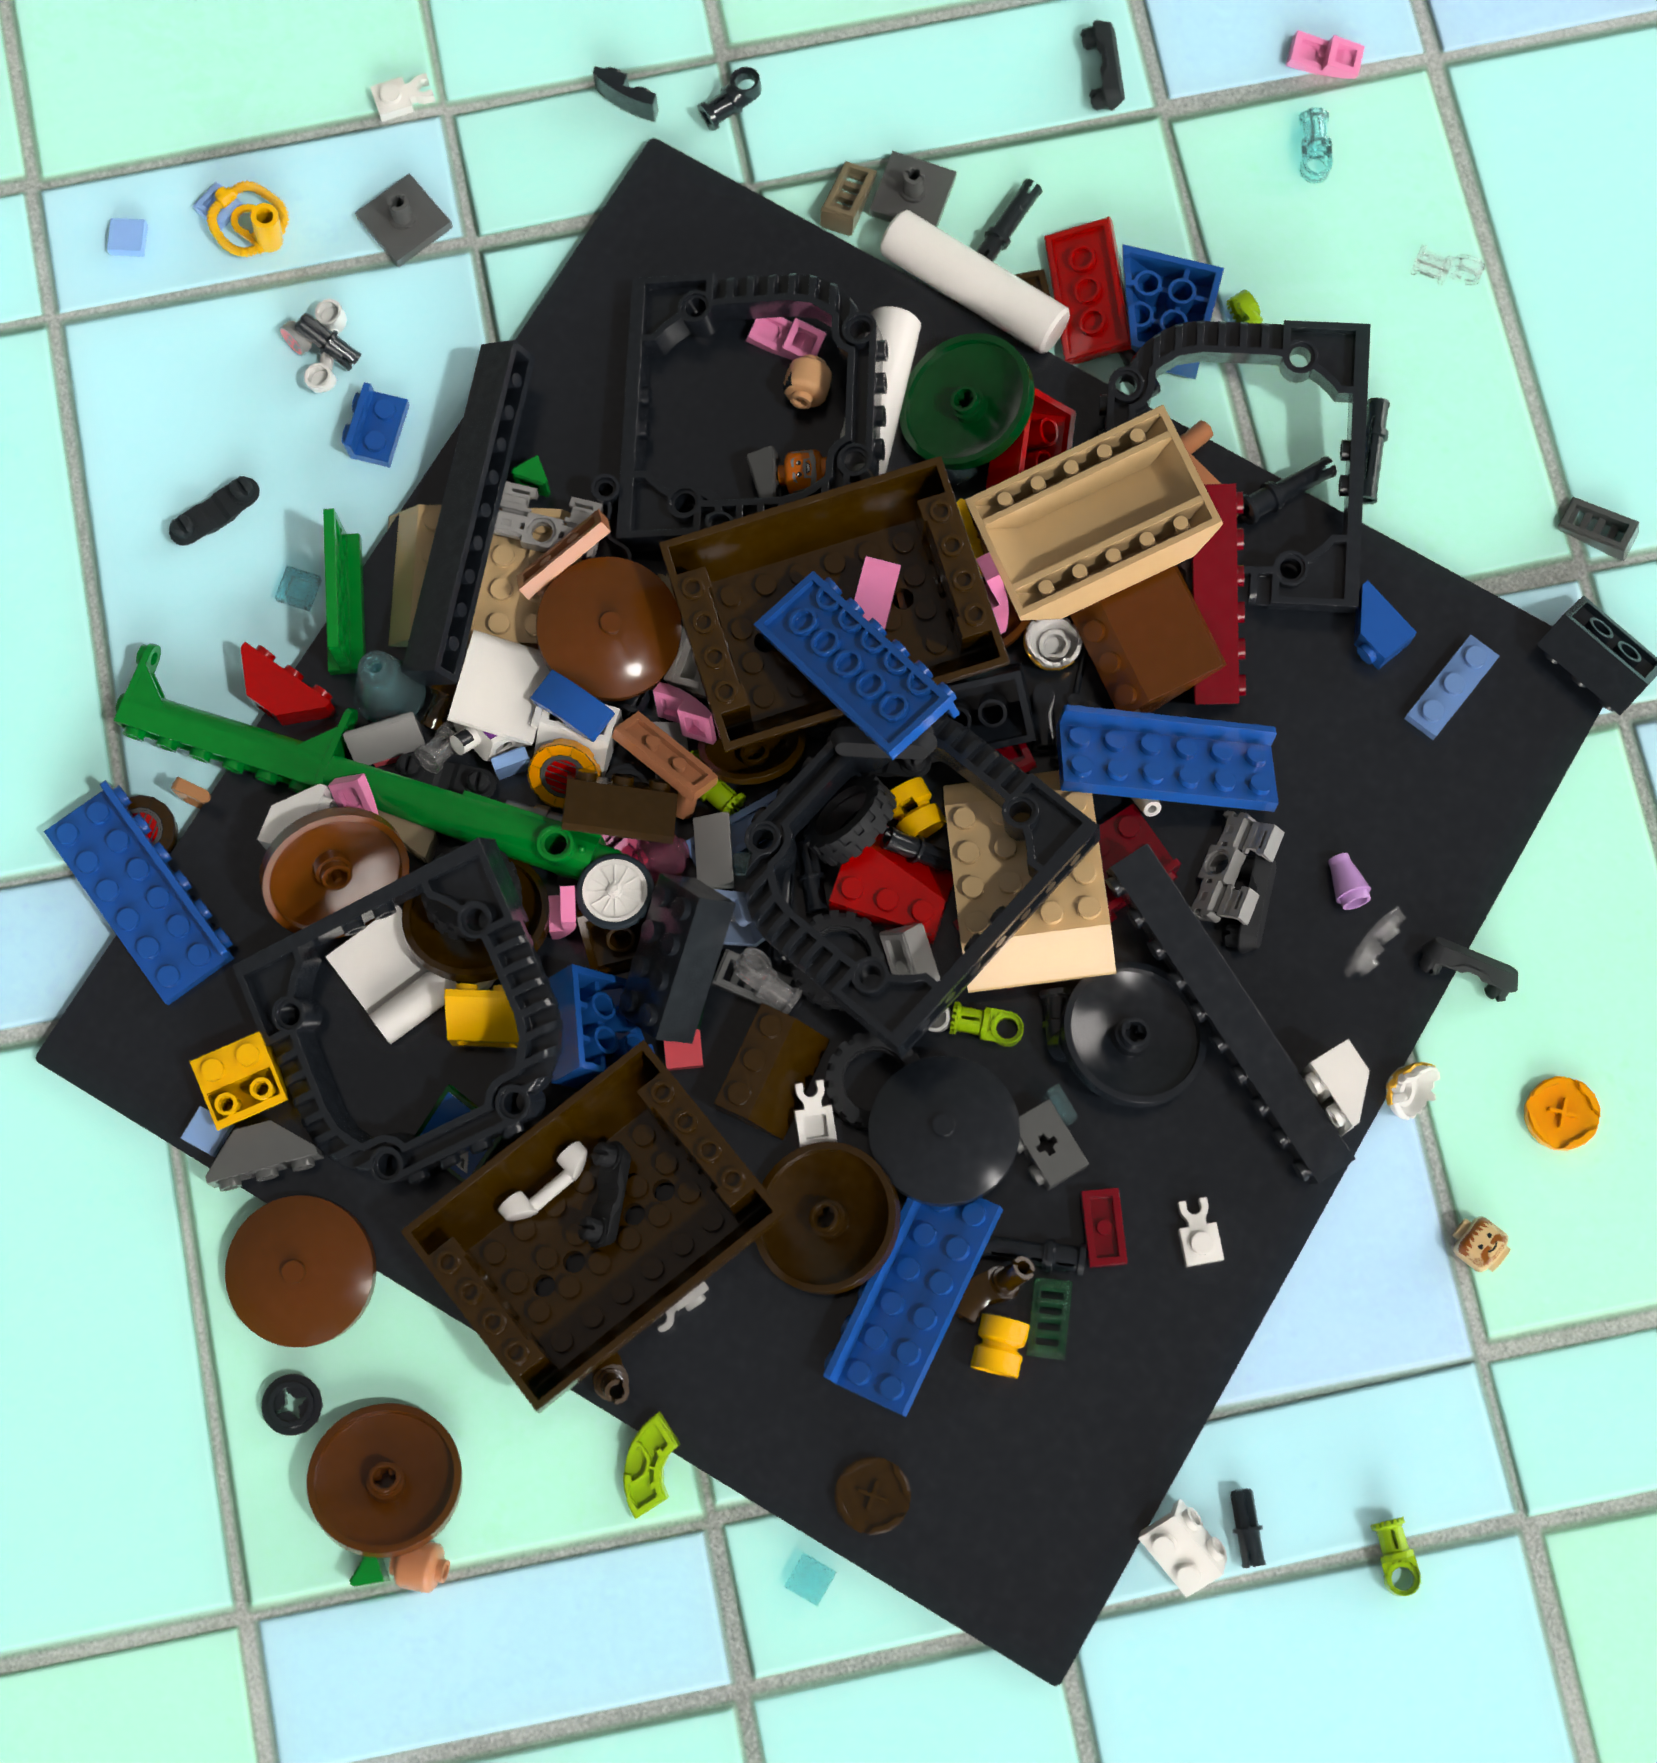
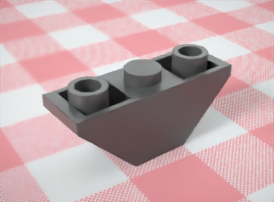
M271 1120L233 1130L205 1176L206 1183L214 1188L219 1187L220 1191H229L241 1187V1181L256 1177V1181L270 1180L278 1177V1171L292 1167L293 1171H302L314 1167V1161L324 1159L323 1151Z

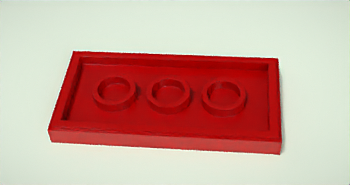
M1106 217L1044 236L1054 299L1068 307L1070 313L1067 326L1061 335L1064 360L1072 365L1131 349L1127 301L1112 219Z

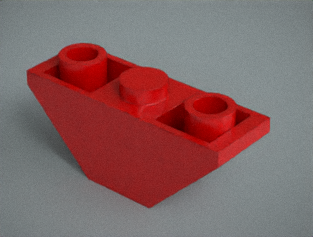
M246 642L242 644L241 655L246 695L255 707L282 726L332 718L337 711L330 701L333 697L317 684L313 688L302 682L304 676L288 664L284 668L274 662L276 657L263 646L258 645L255 649Z

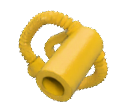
M248 180L245 182L241 181V183L238 182L232 187L225 188L222 186L215 192L216 201L209 207L206 221L211 234H213V237L223 249L233 255L251 257L257 253L261 255L264 252H275L281 248L284 241L283 235L286 233L285 229L289 221L287 207H285L280 198L260 184L253 181L249 182ZM246 190L255 192L270 203H260L258 205L243 204L232 212V227L236 233L252 244L248 248L231 243L217 223V214H219L220 209H225L237 198L238 193L241 194V192ZM245 212H251L250 217L254 230L251 234L248 229L245 230L238 223V218Z

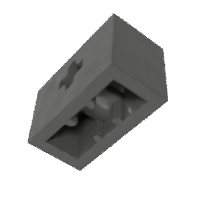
M1050 1099L1019 1117L1020 1139L1017 1153L1020 1154L1024 1151L1031 1165L1027 1166V1169L1038 1186L1044 1184L1047 1191L1086 1169L1089 1162ZM1042 1138L1045 1143L1051 1141L1054 1144L1050 1156L1046 1151L1041 1153L1037 1151L1040 1144L1039 1139Z

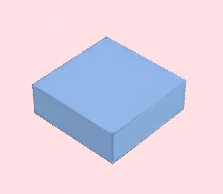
M217 182L193 205L195 211L206 220L209 207L216 201L215 192L222 187ZM236 198L225 209H220L219 214H217V223L221 230L231 221V215L235 208L243 205L239 199Z
M111 218L107 247L109 254L144 256L148 229L147 222L144 219Z
M523 746L490 759L499 780L528 770L530 763L527 751Z
M200 1106L181 1139L216 1157L235 1125L232 1124L218 1131L209 1110Z

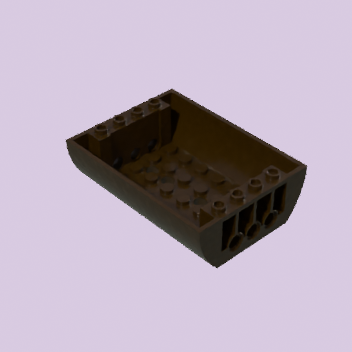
M941 456L659 543L681 620L725 753L846 716L775 647L769 652H761L754 645L756 639L761 636L754 623L812 571L823 580L827 577L831 578L841 589L842 594L840 596L843 599L847 600L851 597L854 600L866 556L901 565L894 596L899 592H906L913 598V604L907 609H899L892 601L885 628L887 632L885 637L890 642L897 639L910 653L908 658L913 663L920 660L933 674L931 679L937 685L940 682L945 684L1009 665L1010 663Z
M643 1040L400 1232L534 1410L540 1414L784 1218L785 1213ZM580 1141L587 1149L588 1155L585 1166L577 1180L568 1185L540 1209L536 1215L517 1221L505 1220L498 1211L501 1204L518 1191H522L528 1199L534 1196L564 1170L557 1162L558 1156L568 1146ZM602 1141L606 1144L618 1141L631 1155L618 1233L613 1244L595 1249L588 1244V1240H581L578 1235V1229H583L579 1225L580 1221L585 1216H591L592 1207L598 1198L599 1189L597 1181L600 1165L597 1166L593 1163L592 1155H597L593 1149ZM662 1183H671L675 1188L674 1195L667 1201H659L655 1198V1190ZM634 1206L642 1207L645 1210V1217L642 1222L637 1225L628 1224L625 1221L626 1212ZM576 1253L584 1255L585 1265L581 1271L571 1273L566 1270V1261L571 1255ZM545 1277L553 1278L555 1281L554 1291L546 1297L538 1296L536 1293L538 1281Z

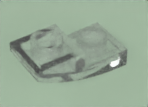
M1398 906L1378 921L1358 944L1344 970L1347 977H1350L1357 971L1363 976L1380 964L1377 958L1385 950L1378 940L1385 944L1401 932L1398 926L1406 919Z

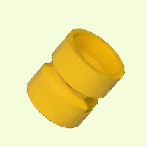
M922 777L910 779L891 790L896 797L894 800L897 803L896 808L892 810L894 812L892 819H898L899 822L896 825L898 830L914 837L921 835L927 838L946 824V819L937 803L929 802L932 794ZM915 805H918V806H919V807H917V808L911 810L910 812L907 811L908 809L914 807Z
M982 1314L978 1335L983 1341L975 1345L970 1367L1000 1376L1018 1378L1023 1357L1017 1350L1025 1347L1030 1325L997 1315Z

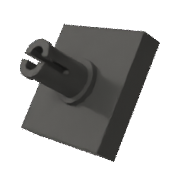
M892 151L871 204L869 216L891 222L901 211L910 210L938 227L955 183L957 171Z
M410 173L355 213L358 221L398 267L453 228L449 218Z

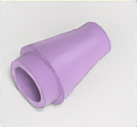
M1341 853L1330 858L1328 864L1331 869L1336 902L1341 904L1344 910L1355 909L1369 902L1371 899L1369 894L1371 887L1353 864L1349 854Z

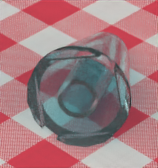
M378 650L366 653L359 661L354 687V700L357 709L371 723L410 711L416 715L425 704V686L401 672L404 660Z

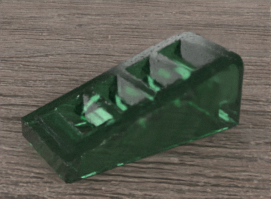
M1046 1278L1033 1279L1026 1356L1065 1360L1072 1281ZM1041 1291L1062 1293V1300L1041 1298ZM1040 1306L1061 1309L1060 1316L1040 1314ZM1038 1322L1059 1324V1331L1037 1329ZM1036 1337L1057 1339L1058 1347L1036 1345Z

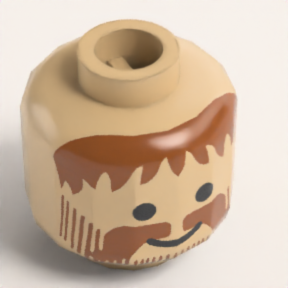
M1483 1216L1476 1217L1472 1222L1465 1218L1452 1234L1457 1239L1453 1246L1454 1254L1477 1272H1484L1487 1269L1492 1272L1495 1271L1511 1250L1507 1246L1509 1241L1508 1235Z

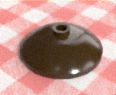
M715 727L717 741L714 745L699 741L698 752L700 761L718 775L719 780L737 785H755L774 780L792 769L805 753L807 736L804 728L725 753Z

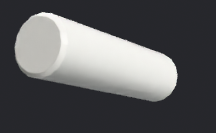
M910 210L898 213L883 234L880 242V252L883 257L1037 352L1045 353L1052 349L1065 330L1070 317L1068 307Z
M893 306L879 307L871 312V315L877 322L883 340L888 342L889 349L888 361L883 362V372L887 375L888 388L887 394H882L881 405H884L886 409V426L880 429V438H883L885 443V459L879 460V475L887 471L921 329V323L914 314ZM845 420L840 438L845 436ZM856 464L855 466H853L851 471H858L861 468H863L865 464Z

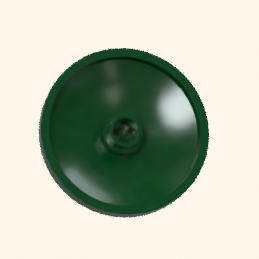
M971 333L951 338L939 344L918 362L909 375L899 417L905 439L925 461L941 456L945 469L965 470L992 461L1017 440L1029 420L1035 397L1034 379L1030 367L1023 356L1010 343L994 335Z

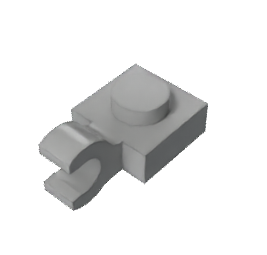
M705 1281L666 1312V1320L657 1326L659 1332H664L673 1325L674 1314L677 1310L679 1311L685 1307L687 1311H690L706 1300L703 1293L708 1291L709 1287Z

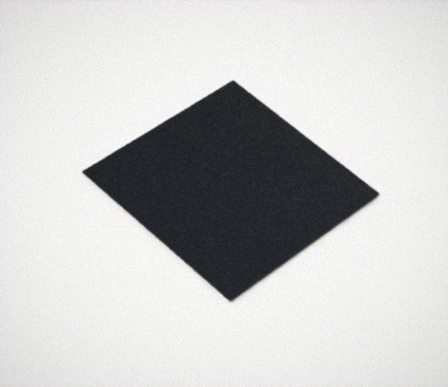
M652 138L647 142L515 339L517 343L535 356V361L506 481L515 483L512 475L513 469L538 455L551 493L549 497L539 495L538 500L530 499L528 508L562 509L570 513L573 509L569 507L571 496L596 502L591 492V483L596 476L603 473L611 474L620 483L632 278L714 273L716 279H728V277L747 278L752 275L762 277L769 276L770 274L789 275L790 273L819 276V278L837 284L854 300L861 312L871 314L873 310L879 307L893 306L907 310L918 318L921 323V329L910 373L928 352L951 338L971 333H985L1000 337L1010 343L1023 356L1032 372L1036 389L1076 411L1072 448L1098 436V429H1105L1106 416H1099L1100 394H1107L1108 384L1050 352H1037L953 299L661 140ZM704 311L698 312L694 317L700 316ZM783 317L791 322L797 318L827 333L817 356L822 358L830 368L832 382L826 400L822 405L814 408L800 409L795 407L783 392V382L788 367L793 360L778 356L746 342L755 319L720 322L718 329L712 335L700 338L689 334L679 341L665 356L651 357L650 386L653 391V406L648 408L651 438L646 440L644 471L648 470L658 482L671 491L683 485L692 487L702 486L715 491L722 500L759 498L746 458L748 457L747 454L767 446H773L780 455L781 465H784L787 453L814 449L820 451L823 457H827L829 449L841 437L846 413L847 364L840 356L835 345L831 327L814 318ZM866 333L860 334L856 339L864 338ZM1117 389V391H1118L1119 393H1121V394H1123V395H1127V394H1125V393H1123L1122 391H1120V390ZM1148 407L1144 413L1152 410L1153 408ZM463 418L401 511L418 504L442 505ZM900 419L886 473L925 461L905 439ZM1171 419L1179 436L1190 429ZM1208 440L1192 454L1221 484L1236 483V492H1243V494L1249 495L1259 490L1264 482L1273 481L1276 483L1282 480L1212 440ZM989 462L965 470L946 469L956 502L960 498L965 500L986 490ZM786 486L781 487L782 496L789 495ZM1304 491L1285 501L1281 510L1277 512L1269 511L1260 516L1258 522L1252 525L1246 524L1238 515L1237 528H1243L1244 550H1237V565L1272 566L1279 554L1289 550L1298 551L1306 556L1321 546L1332 534L1343 535L1344 512ZM618 508L613 512L614 523L610 532L611 537L617 540ZM399 514L363 566L366 673L330 675L328 671L326 621L295 669L304 676L302 682L311 688L317 684L333 697L330 701L337 711L332 718L283 726L267 714H264L256 727L301 741H307L338 727L343 713L348 707L358 710V720L355 729L410 711L414 713L420 723L433 697L432 690L429 686H424L401 672L407 647L389 646ZM1362 523L1359 590L1368 580L1412 626L1417 633L1407 647L1378 670L1373 664L1370 665L1364 662L1357 653V647L1354 645L1355 612L1267 609L1268 606L1245 605V623H1238V638H1245L1246 655L1245 659L1239 660V674L1246 675V696H1239V704L1195 705L1193 686L1152 712L1160 715L1185 716L1276 727L1277 735L1271 745L1279 801L1275 812L1159 800L1161 811L1156 816L1149 817L1139 809L1131 797L1092 794L1096 824L1099 826L1134 803L1173 860L1177 858L1180 861L1181 866L1178 872H1176L1178 878L1174 881V884L1189 907H1192L1200 890L1202 880L1198 878L1210 845H1217L1225 828L1227 818L1223 814L1226 811H1234L1238 815L1240 812L1247 813L1257 822L1275 824L1285 832L1274 858L1276 861V874L1260 947L1241 954L1237 947H1226L1223 942V935H1227L1224 929L1229 924L1240 926L1241 922L1237 919L1219 916L1221 919L1217 923L1199 920V922L1299 1073L1310 1062L1347 1039L1350 1040L1370 1072L1360 1122L1341 1136L1353 1155L1358 1150L1386 1099V1085L1389 1077L1398 1068L1405 1065L1456 973L1455 970L1445 966L1442 967L1438 975H1430L1429 971L1427 973L1422 971L1418 964V961L1423 956L1421 947L1434 938L1441 937L1470 948L1603 708L1592 691L1587 687L1583 688L1577 685L1565 668L1560 664L1550 662L1543 655L1542 649L1537 644L1553 626ZM606 537L599 541L595 558H623L610 549ZM661 550L631 552L634 562L645 566L656 575L663 574L666 576L667 570ZM582 555V561L587 560L586 555ZM1189 558L1185 561L1192 563V558ZM1291 564L1280 566V572L1285 578L1294 579L1298 577V571L1295 566ZM895 595L892 601L894 605H898ZM1070 615L1065 617L1070 620L1071 624H1074ZM1023 633L1013 644L1006 648L1010 660L1009 665L1022 662L1029 697L1035 686L1039 683H1048L1053 687L1055 692L1054 713L1057 725L1064 705H1068L1067 698L1073 692L1081 651L1074 660V663L1061 670H1044L1036 666L1026 653ZM1472 635L1497 653L1499 658L1436 738L1432 740L1404 718L1467 638ZM756 639L754 645L759 651H770V649H766L762 645H760L759 641ZM1088 653L1079 693L1081 696L1080 705L1083 706L1086 701H1093L1103 709H1116ZM663 677L660 682L668 684ZM695 697L710 711L707 699ZM652 698L643 715L652 722H674L658 717L655 699ZM847 716L839 717L834 722L835 728H837L839 721L847 720L848 722L850 719ZM446 718L441 733L420 724L426 745L424 748L410 753L485 769L494 775L497 782L496 790L490 799L506 803L509 799L531 806L541 804L551 807L552 812L562 814L561 808L550 806L540 800L535 794L528 779V770L499 780L492 762L483 760L474 749L463 755L457 754L450 744V737L457 733L454 722L447 721ZM806 732L807 746L802 758L787 773L774 780L755 785H737L723 781L737 794L742 793L746 796L744 805L739 807L740 810L777 789L779 790L786 781H792L801 772V767L805 760L812 754L817 755L826 745L829 735L817 739L811 737ZM687 737L689 752L698 750L699 740ZM536 740L532 746L525 747L530 761L534 756ZM616 742L607 772L618 765L631 763L646 768L656 778L655 772ZM1031 742L1026 743L1037 765V768L1026 772L1027 775L1030 773L1035 774L1059 770V766L1054 764L1049 758L1055 749L1052 751L1032 750ZM348 749L345 758L353 760ZM939 761L931 763L930 770L922 778L932 794L929 802L937 803L946 819L943 786L968 783L969 781L949 765ZM395 763L376 767L395 773ZM226 770L210 794V801L204 803L171 852L172 860L167 862L174 873L180 870L192 885L188 893L193 900L196 901L200 898L213 915L208 921L216 930L221 927L233 942V945L228 949L235 958L170 1005H167L116 935L36 1054V1061L45 1068L208 1168H211L217 1156L213 1157L181 1139L198 1108L202 1106L209 1110L190 1061L258 1032L232 965L294 934L272 917L262 897L259 873L267 850L257 839L271 805L298 793L289 790V784L277 781L275 785L264 783L255 778V773L246 770L242 774ZM876 776L890 791L910 780L896 776ZM698 798L694 814L691 818L680 819L676 817L673 844L649 843L648 841L637 840L654 858L646 867L651 876L660 874L664 870L673 871L680 869L682 876L697 879L696 867L683 847V842L694 836L693 818L720 813V811L707 800L703 802ZM915 805L914 807L908 809L907 811L910 812L911 810H913V809H915V808H917V807H919V806H918V805ZM859 810L856 811L853 815H851L840 827V829L843 828L847 823H849L859 812ZM892 819L886 825L896 828L899 821L898 819ZM946 823L940 830L925 838V842L947 850L950 854ZM807 826L794 837L796 844L805 840L803 833L808 828ZM436 832L440 843L432 861L441 853L444 855L449 853L450 848L455 846L461 847L467 843ZM767 839L758 844L757 848L766 849L774 841ZM748 850L733 858L735 888L718 890L745 892V875L750 858ZM1250 850L1246 855L1255 856L1256 853ZM407 851L409 873L427 864ZM1341 853L1349 854L1351 861L1371 887L1369 892L1370 901L1361 907L1351 910H1344L1342 905L1336 902L1331 869L1328 864L1330 858ZM819 858L821 872L826 874L823 883L827 905L829 906V899L841 863L838 862L836 866H830ZM1228 859L1218 864L1216 874L1225 870ZM796 861L793 911L808 923L812 920V917L818 914H807L805 911L806 905L802 883L797 881L800 872L798 861ZM950 862L948 864L947 869L952 872V865ZM530 865L542 879L548 896L560 895V886H575L576 894L578 880L561 878L551 871ZM1238 875L1234 889L1241 890L1242 886L1249 887L1250 878H1242ZM954 884L934 944H930L940 979L963 955L960 935L952 924L953 921L958 919ZM404 903L399 905L402 910ZM1126 905L1115 912L1118 918L1111 923L1115 962H1140L1169 973L1170 969L1164 960L1158 961L1149 950L1147 942L1150 939L1143 928L1136 929L1126 913L1129 909ZM828 910V911H825V912H822L821 914H822V915L828 914V913H829V910ZM577 918L576 928L566 937L552 940L548 930L543 944L536 952L541 959V965L548 978L571 964L590 969ZM873 925L876 929L878 928L880 932L887 930ZM841 931L823 935L856 962L861 958L869 957V952L864 943L853 934ZM356 934L334 938L316 948L322 962L316 974L312 997L321 1004L323 1017L319 1027L315 1029V1034L344 1107L356 1126L373 1138L400 1132L415 1135L449 1084L480 1107L485 1103L486 1092L490 1084L500 1075L514 1069L518 1048L452 1046L447 1040L445 1005L390 1044L326 958L328 954ZM766 940L757 947L723 944L722 950H731L792 977L790 963L774 965L766 962L768 942ZM729 963L723 977L724 980L729 981L735 964ZM888 963L887 968L889 974H892ZM630 969L612 973L611 975L628 979ZM743 969L737 983L738 986L743 987L749 969ZM758 973L751 992L757 993L764 975ZM1083 978L1018 986L1010 990L1003 988L968 993L966 987L948 1007L953 1014L954 1004L957 1001L961 1002V1005L964 1007L980 1010L990 1007L1018 1014L1024 1024V1032L1021 1040L1016 1045L1003 1047L996 1042L982 1040L979 1035L958 1031L955 1035L949 1034V1026L945 1031L938 1033L927 1030L911 1048L918 1054L920 1059L934 1056H955L984 1066L1006 1086L1015 1102L1019 1117L1050 1099L1089 1162L1086 1169L1047 1191L1044 1184L1038 1186L1032 1179L1027 1169V1166L1031 1165L1024 1151L1020 1154L1017 1153L1014 1163L1005 1178L992 1191L981 1197L1003 1208V1212L991 1236L1042 1243L1051 1238L1055 1239L1056 1243L1079 1246L1081 1243H1086L1080 1192L1119 1188L1128 1260L1126 1265L1089 1268L1087 1249L1083 1277L1077 1276L1076 1272L1053 1269L1051 1272H1045V1270L1041 1269L1042 1266L1034 1265L1035 1271L1031 1272L1034 1274L1033 1277L1020 1284L1017 1296L1003 1303L988 1305L982 1313L997 1315L1030 1325L1025 1347L1017 1350L1023 1357L1018 1378L1000 1376L970 1367L974 1347L983 1341L978 1335L981 1316L975 1324H969L954 1315L906 1417L832 1383L823 1377L825 1360L830 1351L836 1349L842 1336V1324L846 1317L853 1313L858 1303L857 1295L861 1285L846 1292L828 1295L814 1294L797 1289L779 1279L768 1268L754 1241L705 1280L709 1287V1290L703 1293L706 1300L690 1311H687L685 1307L679 1311L677 1310L674 1314L673 1325L668 1330L659 1332L657 1326L666 1320V1313H664L617 1351L629 1377V1396L626 1401L614 1404L613 1401L609 1402L599 1397L594 1390L592 1372L570 1389L637 1431L660 1411L680 1442L672 1453L1052 1686H1059L1063 1682L1140 1543L1138 1538L1141 1530L1150 1525L1349 1164L1319 1184H1310L1308 1180L1302 1181L1292 1167L1291 1163L1295 1159L1287 1148L1282 1150L1272 1137L1271 1131L1274 1128L1266 1116L1261 1118L1251 1105L1250 1099L1253 1096L1246 1085L1241 1087L1233 1078L1229 1070L1233 1065L1225 1053L1220 1055L1212 1046L1208 1038L1212 1033L1207 1026V1050L1201 1070L1193 1082L1172 1100L1152 1107L1134 1108L1112 1103L1092 1092L1076 1076L1068 1061H1056L1049 1053L1046 1030L1042 1028V1022L1045 1021L1044 1002L1039 995V991L1050 988H1071L1073 990ZM496 979L487 990H493L494 985H501L500 980ZM771 979L764 996L765 998L771 999L777 984L776 980ZM792 979L780 1011L797 1018L830 1040L805 1093L806 1096L814 1095L816 1092L815 1080L823 1079L825 1091L821 1103L822 1105H828L830 1103L826 1093L825 1075L830 1057L843 1041L851 1039L857 1033L862 1032L864 1034L869 1033V1031L846 1011H839V1009L826 1010L816 1003L809 1002L806 996L797 989L795 981ZM710 985L697 1027L701 1033L704 1067L671 1070L670 1073L762 1184L771 1169L782 1158L800 1148L795 1117L782 1141L715 1109L714 1102L760 1005ZM298 1007L295 1010V1017L297 1021L300 1018V1012ZM1004 1019L997 1024L996 1031L1000 1037L1010 1039L1017 1034L1018 1027L1014 1021ZM642 1030L645 1042L652 1044L655 1054L666 1066L664 1041L655 1040ZM870 1051L859 1055L850 1062L844 1074V1088L848 1098L855 1106L865 1111H871L881 1088L896 1072L902 1069V1066L894 1057L884 1052ZM550 1082L546 1089L542 1090L546 1100L545 1109L542 1114L535 1120L524 1124L525 1131L509 1139L502 1138L487 1162L573 1096L579 1089ZM286 1087L287 1101L234 1123L235 1126L220 1151L233 1130L269 1120L313 1145L314 1143L311 1141L312 1138L306 1128H303L301 1124L302 1119L298 1109L293 1104L290 1089ZM521 1094L518 1095L516 1101L520 1111L523 1110L525 1104ZM802 1102L798 1109H803ZM833 1110L837 1142L854 1146L873 1157L869 1142V1130L861 1131L853 1128L849 1123L842 1121L835 1110ZM1042 1138L1039 1139L1040 1144L1037 1151L1039 1153L1046 1151L1050 1156L1054 1144L1051 1141L1045 1143ZM323 1152L324 1159L314 1161L315 1166L310 1169L293 1171L291 1167L278 1171L279 1176L270 1180L256 1181V1177L241 1181L242 1189L265 1203H270L283 1197L307 1195L325 1198L343 1206L359 1220L368 1233L374 1248L376 1268L379 1273L474 1330L400 1232L462 1183L448 1170H441L437 1166L429 1170L431 1175L429 1178L413 1185H409L408 1180L384 1184L374 1179L370 1171H357L343 1166L338 1162L332 1161ZM393 1156L391 1163L393 1169L396 1171L398 1168V1162L395 1156ZM671 1183L660 1184L655 1190V1198L659 1201L671 1199L675 1192L674 1185ZM897 1191L901 1212L907 1197ZM1207 1197L1209 1207L1206 1222L1207 1224L1217 1222L1224 1260L1185 1267L1178 1230L1186 1228L1187 1224L1178 1212L1177 1203L1186 1201L1188 1212L1198 1214L1200 1211L1198 1199ZM639 1206L631 1207L626 1212L625 1221L630 1225L641 1223L645 1217V1210ZM578 1253L571 1255L566 1261V1270L571 1273L581 1271L585 1265L584 1255ZM985 1257L980 1258L972 1278L995 1266H1008L1011 1262ZM550 1277L542 1278L536 1285V1293L541 1297L549 1296L555 1289V1281ZM870 1456L887 1459L899 1466L908 1479L911 1491L909 1510L902 1522L889 1532L877 1535L859 1533L848 1526L838 1513L834 1498L836 1483L843 1470L854 1461Z

